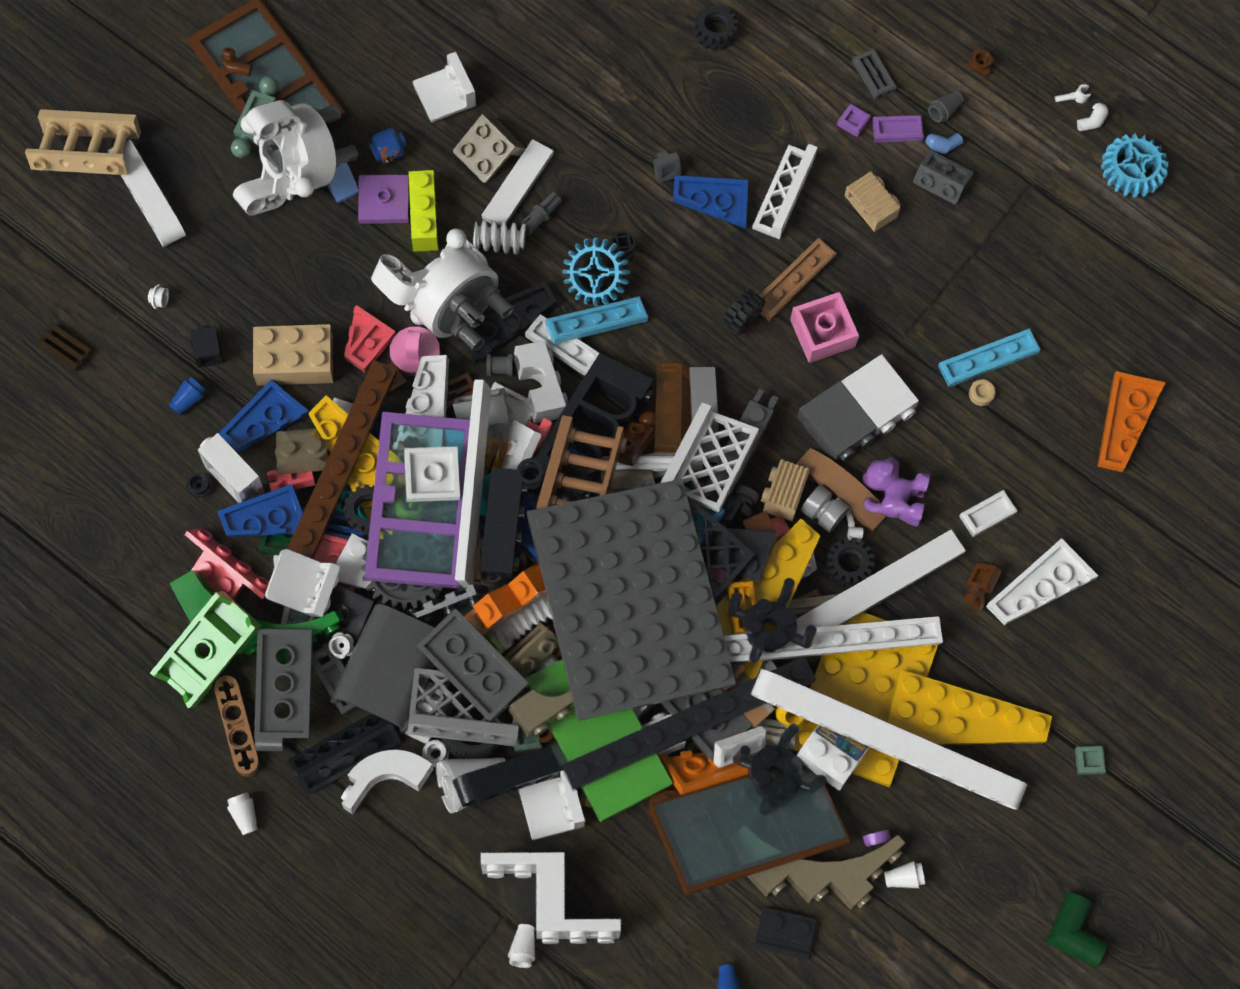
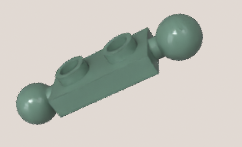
M266 76L260 81L259 88L261 93L252 90L233 131L234 135L239 138L232 142L231 152L238 158L246 157L251 150L249 141L254 142V135L242 130L241 120L253 108L276 101L274 97H271L279 89V83L274 77Z

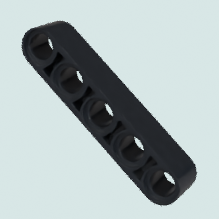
M557 744L468 772L453 779L452 782L462 807H466L559 777L560 771H563L561 766L567 763V760Z

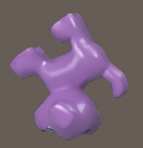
M888 457L884 460L873 461L868 467L867 472L863 475L862 483L867 489L884 491L885 497L881 503H874L869 498H866L864 501L865 509L874 513H882L889 518H899L910 525L918 526L924 504L914 503L909 506L907 502L910 497H924L930 474L918 473L914 480H907L899 477V462L895 458Z

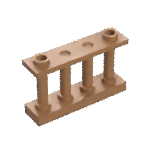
M562 415L538 499L537 509L571 502L558 499V496H555L557 488L561 489L562 486L598 493L600 496L609 494L620 453H625L627 438L623 437V427L618 426L615 438L577 431V428L573 427L572 417ZM577 441L612 448L610 459L607 461L572 454L568 450L569 443ZM569 463L606 471L603 484L564 476V473H561L563 465L567 466Z

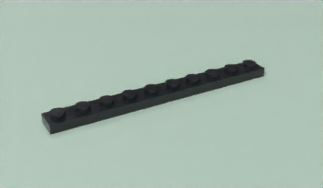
M805 656L770 671L804 687L816 681ZM758 677L563 764L561 768L572 792L767 704V702L751 695Z

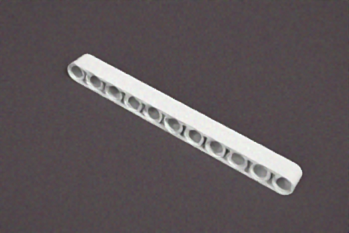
M761 669L751 692V695L983 797L1015 810L1019 808L1027 787L1026 783L775 673Z

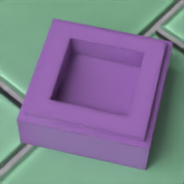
M850 103L838 120L837 126L858 137L869 122L871 115Z

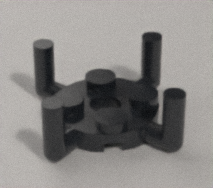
M792 578L784 580L777 602L761 599L750 607L748 611L740 608L742 594L740 592H734L731 596L728 613L743 620V632L747 636V641L752 645L749 660L752 663H757L763 652L771 653L782 648L784 650L792 643L805 649L812 646L817 632L816 627L808 625L804 636L796 633L797 616L794 611L786 607L795 584ZM772 623L777 629L774 631L766 630L763 624Z
M791 724L781 734L778 746H766L753 758H749L751 749L744 745L733 756L735 764L748 769V777L755 787L754 790L763 797L760 813L764 816L771 813L778 806V801L792 796L799 788L810 793H816L827 782L826 777L822 774L818 775L813 781L804 779L802 760L788 750L791 739L799 732V727L796 724ZM771 767L779 769L782 774L781 779L772 778L769 769Z

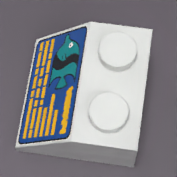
M818 725L797 756L802 760L803 766L816 775H824L827 782L840 791L870 747Z

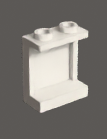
M882 354L841 381L877 426L875 436L880 433H889L895 428V423L901 419L906 421L916 413L915 409L919 400Z

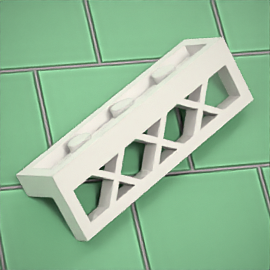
M808 144L804 151L788 145L752 229L780 239L815 160L818 147ZM790 154L802 158L798 166L791 167L788 161ZM790 174L792 178L791 184L782 187L779 181L780 177ZM781 194L783 198L782 205L774 208L770 199ZM772 214L775 220L772 228L760 224L763 217Z

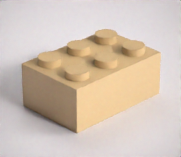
M330 324L253 327V375L257 386L266 385L270 380L277 385L333 383V334Z

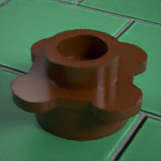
M975 50L973 58L968 62L967 67L986 76L990 73L989 68L995 63V58L988 51Z

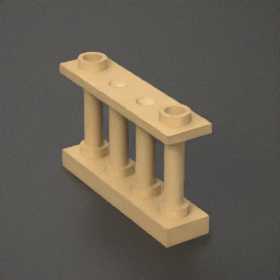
M40 109L38 119L44 134L40 148L26 149L25 151L31 170L128 175V167L122 152L127 139H139L141 130L136 115ZM55 135H68L63 151L50 150ZM79 136L92 137L87 152L74 151ZM103 137L116 138L112 153H98Z

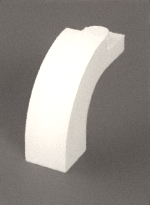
M387 750L372 754L360 761L348 774L350 781L354 785H349L341 797L343 800L342 806L346 811L354 814L368 791L375 784L384 780H399L419 792L434 770L433 765L421 756L403 750Z

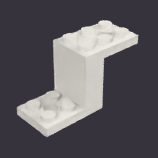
M564 852L481 853L482 874H488L489 878H503L504 874H515L517 878H529L531 873H536L537 939H542V943L556 944L559 943V939H570V943L583 944L586 943V939H598V943L607 944L614 943V939H619L621 931L620 919H564Z

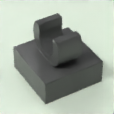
M666 150L656 153L658 158L653 159L655 178L658 183L674 179L675 175L681 176L680 158L676 152L668 154Z

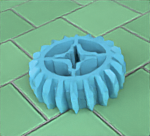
M1136 133L1131 138L1126 134L1121 139L1116 138L1113 144L1108 145L1106 152L1102 156L1101 169L1104 170L1103 178L1109 179L1107 182L1108 186L1115 185V192L1119 190L1124 191V197L1128 193H1132L1133 198H1135L1140 193L1144 198L1148 192L1154 193L1157 188L1161 187L1164 182L1163 179L1167 176L1169 162L1165 161L1167 153H1160L1162 145L1155 147L1154 139L1148 142L1145 135L1139 139ZM1124 154V160L1118 164L1117 157ZM1148 168H1152V175L1146 178L1145 172Z
M599 238L593 239V246L589 239H585V248L577 243L575 248L578 253L572 250L568 252L573 260H564V264L570 266V269L562 270L563 274H570V278L565 279L564 283L573 284L568 289L569 293L578 290L575 296L576 300H580L583 295L585 296L584 304H589L592 298L594 306L599 305L600 298L604 305L609 304L608 295L613 300L618 299L615 290L619 293H624L625 290L620 286V283H629L628 279L622 278L623 274H630V270H623L622 266L629 264V260L620 261L619 258L625 252L619 251L615 253L618 247L617 244H612L608 248V239H604L601 246ZM592 252L590 264L586 268H578L581 259L587 253ZM600 252L605 253L611 258L615 268H609L603 264ZM594 265H597V269L608 271V273H601V275H597L599 278L596 279L595 274L586 273L585 271L595 269ZM578 276H586L590 280L592 292L581 284ZM606 276H615L612 285L600 293L603 279Z

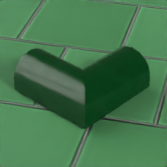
M1069 892L1064 897L1045 943L1095 968L1100 963L1108 942L1082 930L1093 904L1088 899Z

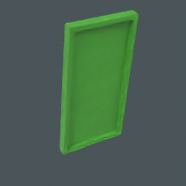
M563 660L525 678L530 684L529 690H534L543 696L556 697L570 691ZM573 706L570 708L572 712L560 721L555 718L548 723L567 762L643 729L633 709L577 722ZM655 754L582 787V790L601 823L672 786L673 783L658 755Z

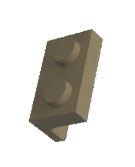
M540 623L508 652L504 658L525 678L559 647L558 640L547 627Z

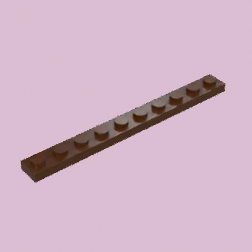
M375 360L372 361L287 549L314 559L396 378L397 369Z

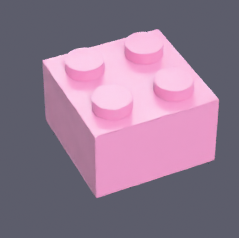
M840 292L793 308L790 321L809 363L856 347L859 334Z

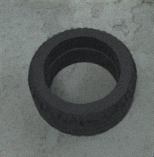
M463 694L457 698V701L464 708L472 704ZM452 702L442 709L448 717H455L459 712ZM505 709L497 717L501 723H509V715ZM441 738L449 752L459 759L492 758L504 747V745L489 743L467 745L459 740Z

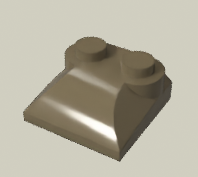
M316 428L276 432L275 454L278 475L323 471L329 458V450Z

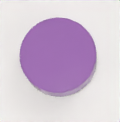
M889 830L863 836L864 844L867 847L888 842L891 839Z

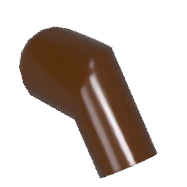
M224 48L221 61L229 73L250 77L252 65L240 63L233 48Z

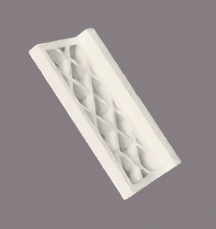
M701 403L661 483L683 479V483L692 481L696 489L689 492L686 491L687 496L698 505L719 513L759 433V428L712 412L710 405ZM715 421L723 424L726 430L713 433L711 425ZM741 431L750 434L747 440L740 442L737 441L734 435ZM729 436L733 444L721 448L717 439ZM712 441L716 449L704 453L701 445ZM736 450L739 458L728 462L724 453ZM719 455L723 464L710 467L707 459ZM702 461L706 469L693 473L691 464ZM727 470L729 478L718 482L714 473ZM709 475L713 484L700 487L697 479ZM717 490L719 494L717 503L706 499L704 493Z

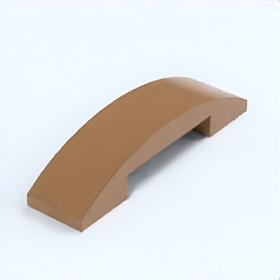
M810 448L795 464L809 468L810 471L807 479L812 483L816 481L818 484H821L832 492L835 498L841 499L850 506L849 509L853 512V517L871 532L886 518L882 513H874L865 509L864 501L866 498H869L874 503L881 502L855 477L825 455Z

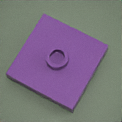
M359 175V224L409 223L408 175Z

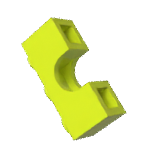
M409 171L413 252L437 251L438 236L434 171Z

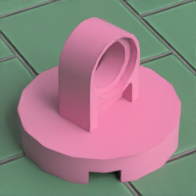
M419 326L408 327L399 331L393 337L390 344L391 361L402 374L408 376H416L422 356L440 355V345L436 336L428 329Z

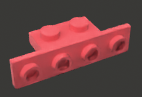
M198 528L188 530L185 533V536L203 550L192 570H199L215 592L224 591L235 601L246 585L261 599L266 598L265 593L269 581L257 576L251 571L250 565L235 558L228 547L212 539L213 536L210 532Z

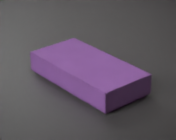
M921 115L873 117L874 142L923 140Z

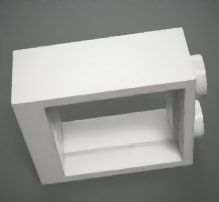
M218 433L213 437L206 438L201 443L198 452L205 468L238 503L265 494L259 476Z

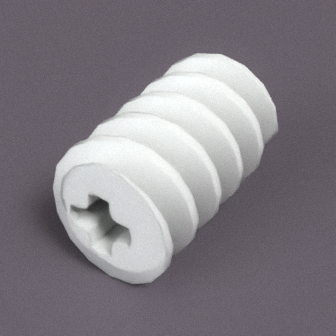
M483 220L480 226L477 225L476 221L473 246L479 250L481 244H483L484 251L488 252L492 245L496 253L499 252L502 246L505 254H508L512 247L514 254L518 255L521 248L524 250L526 225L522 224L520 230H517L516 223H513L511 228L507 229L506 222H503L501 227L497 228L496 221H493L490 227H487L486 220Z

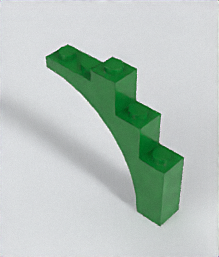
M191 570L169 583L190 623L216 593L199 570ZM334 611L316 620L298 624H278L254 618L262 625L260 629L313 630L312 644L318 641L316 636L324 632L326 635L337 631L341 628L339 623L345 621L341 611ZM257 633L237 654L246 653L249 656L257 652ZM282 649L278 652L277 659L279 663L287 664L291 661L292 653L290 650Z

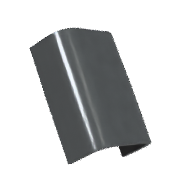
M376 604L361 632L330 702L335 703L336 700L350 703L399 727L398 733L403 734L409 721L414 669L433 670L435 666L417 647L434 627L391 607ZM419 677L418 684L424 690L429 678ZM417 692V698H418V697L421 696V694H420L419 692Z

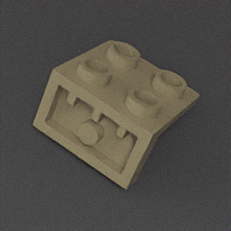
M482 114L453 149V152L483 183H488L509 156H521L526 148L495 117Z

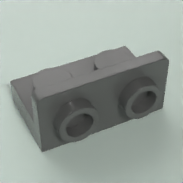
M930 150L920 164L913 183L956 204L974 172Z

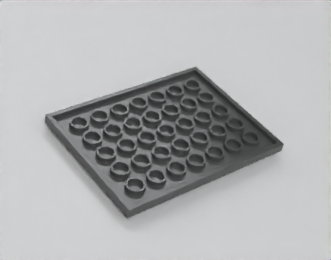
M683 479L527 511V518L577 722L736 685Z

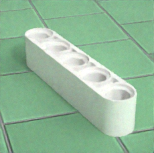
M130 139L127 140L122 154H124L129 172L128 175H121L161 245L165 247L186 236L132 141ZM113 148L109 149L108 153H112Z

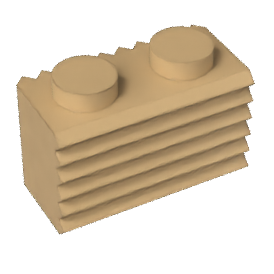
M872 172L867 173L846 188L845 197L874 232L898 217L900 211L898 199L885 190V185L881 178L875 177Z
M784 459L780 460L778 468L772 467L768 479L769 482H772L771 488L765 487L761 502L765 503L763 512L767 511L769 514L793 521L810 469L798 464L795 465Z

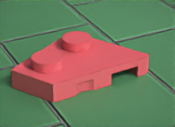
M356 305L353 311L354 316L349 330V340L346 344L344 357L348 362L365 373L370 368L372 361L379 357L396 333L393 329Z

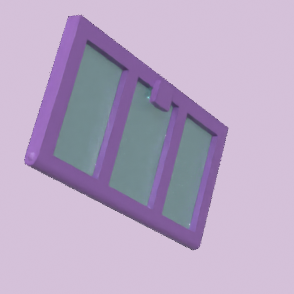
M382 412L365 580L461 588V585L455 580L470 420ZM457 447L460 500L406 502L404 448Z

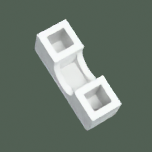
M545 341L515 346L513 362L519 380L535 379L542 385L538 389L530 390L527 399L534 424L541 423L543 418L550 421L558 419L568 403L566 393L561 391L559 372L554 371L552 365L554 359L551 349H547Z

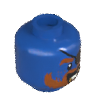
M387 128L372 136V143L369 146L377 162L381 160L382 163L388 164L404 156L403 147L407 146V143L401 132L396 134L393 128Z

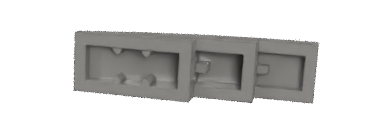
M690 367L692 423L701 403L710 405L712 412L718 413L715 367ZM715 421L711 425L713 433L718 432V423ZM712 441L701 445L704 453L716 449ZM719 455L708 458L707 461L718 462Z

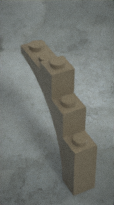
M745 826L730 838L742 866L782 854L760 841ZM897 835L881 848L861 857L836 862H816L800 859L747 877L765 897L771 893L776 896L787 886L784 882L787 880L808 904L813 899L819 902L829 892L826 888L829 886L850 910L856 905L861 908L872 898L869 893L874 887L867 879L869 878L873 882L883 873L881 866L887 861L891 864L894 863L903 854L900 849L905 842Z

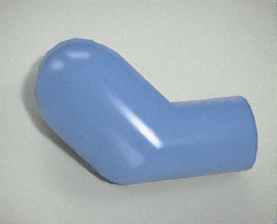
M959 133L954 134L948 139L940 135L930 134L926 138V144L930 149L946 154L963 144V138Z

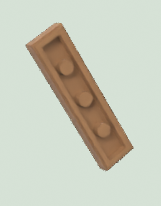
M818 238L759 295L766 301L760 314L770 322L836 258L837 253Z

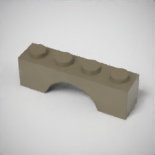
M532 690L512 703L509 712L528 738L532 734L536 736L542 734L549 728L548 723L555 718L560 721L572 712L570 708L574 705L570 691L561 696L547 697Z

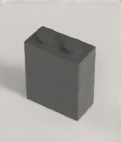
M840 381L799 408L797 416L798 420L827 456L835 463L841 459L842 461L848 460L854 455L855 449L861 445L864 448L875 439L874 435L877 426Z

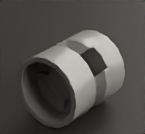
M820 484L805 501L801 511L811 519L817 518L818 525L830 533L846 515L850 506L839 498L834 500L832 498L833 493Z

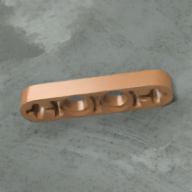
M228 675L222 676L215 682L214 691L234 766L240 775L251 777L258 772L260 761L255 749V742L241 690L235 678ZM225 683L234 686L230 689L233 698L231 701H228L224 691H220L224 688ZM231 707L241 709V715L236 720H229L226 717V713ZM238 732H245L248 735L247 742L243 745L233 743V737ZM242 751H246L249 760L254 761V763L250 764L251 769L246 770L244 766L240 767L244 763Z

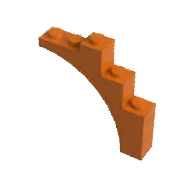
M539 564L524 570L509 584L485 595L473 606L474 609L464 616L466 620L485 637L513 615L544 596L546 591Z

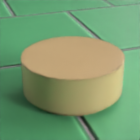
M984 379L975 381L969 390L970 400L978 406L990 404L995 396V387L991 382Z

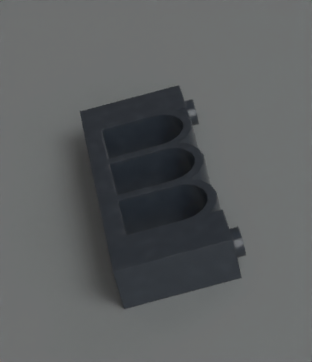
M599 353L533 459L541 463L544 478L562 415L572 417L573 423L580 416L604 428L611 434V438H615L618 426L623 427V430L626 429L631 421L633 422L636 409L640 411L644 403H650L655 392L652 390L653 379ZM597 389L627 405L628 410L621 415H613L587 403L594 390ZM577 441L569 443L570 448L587 457L597 459L609 456V451L612 449ZM563 465L561 473H564V476L595 482L599 478L600 470L590 468L579 471ZM528 469L525 471V479H535L539 472L534 469ZM564 486L561 489L557 488L555 493L558 499L571 502L591 498L593 492Z

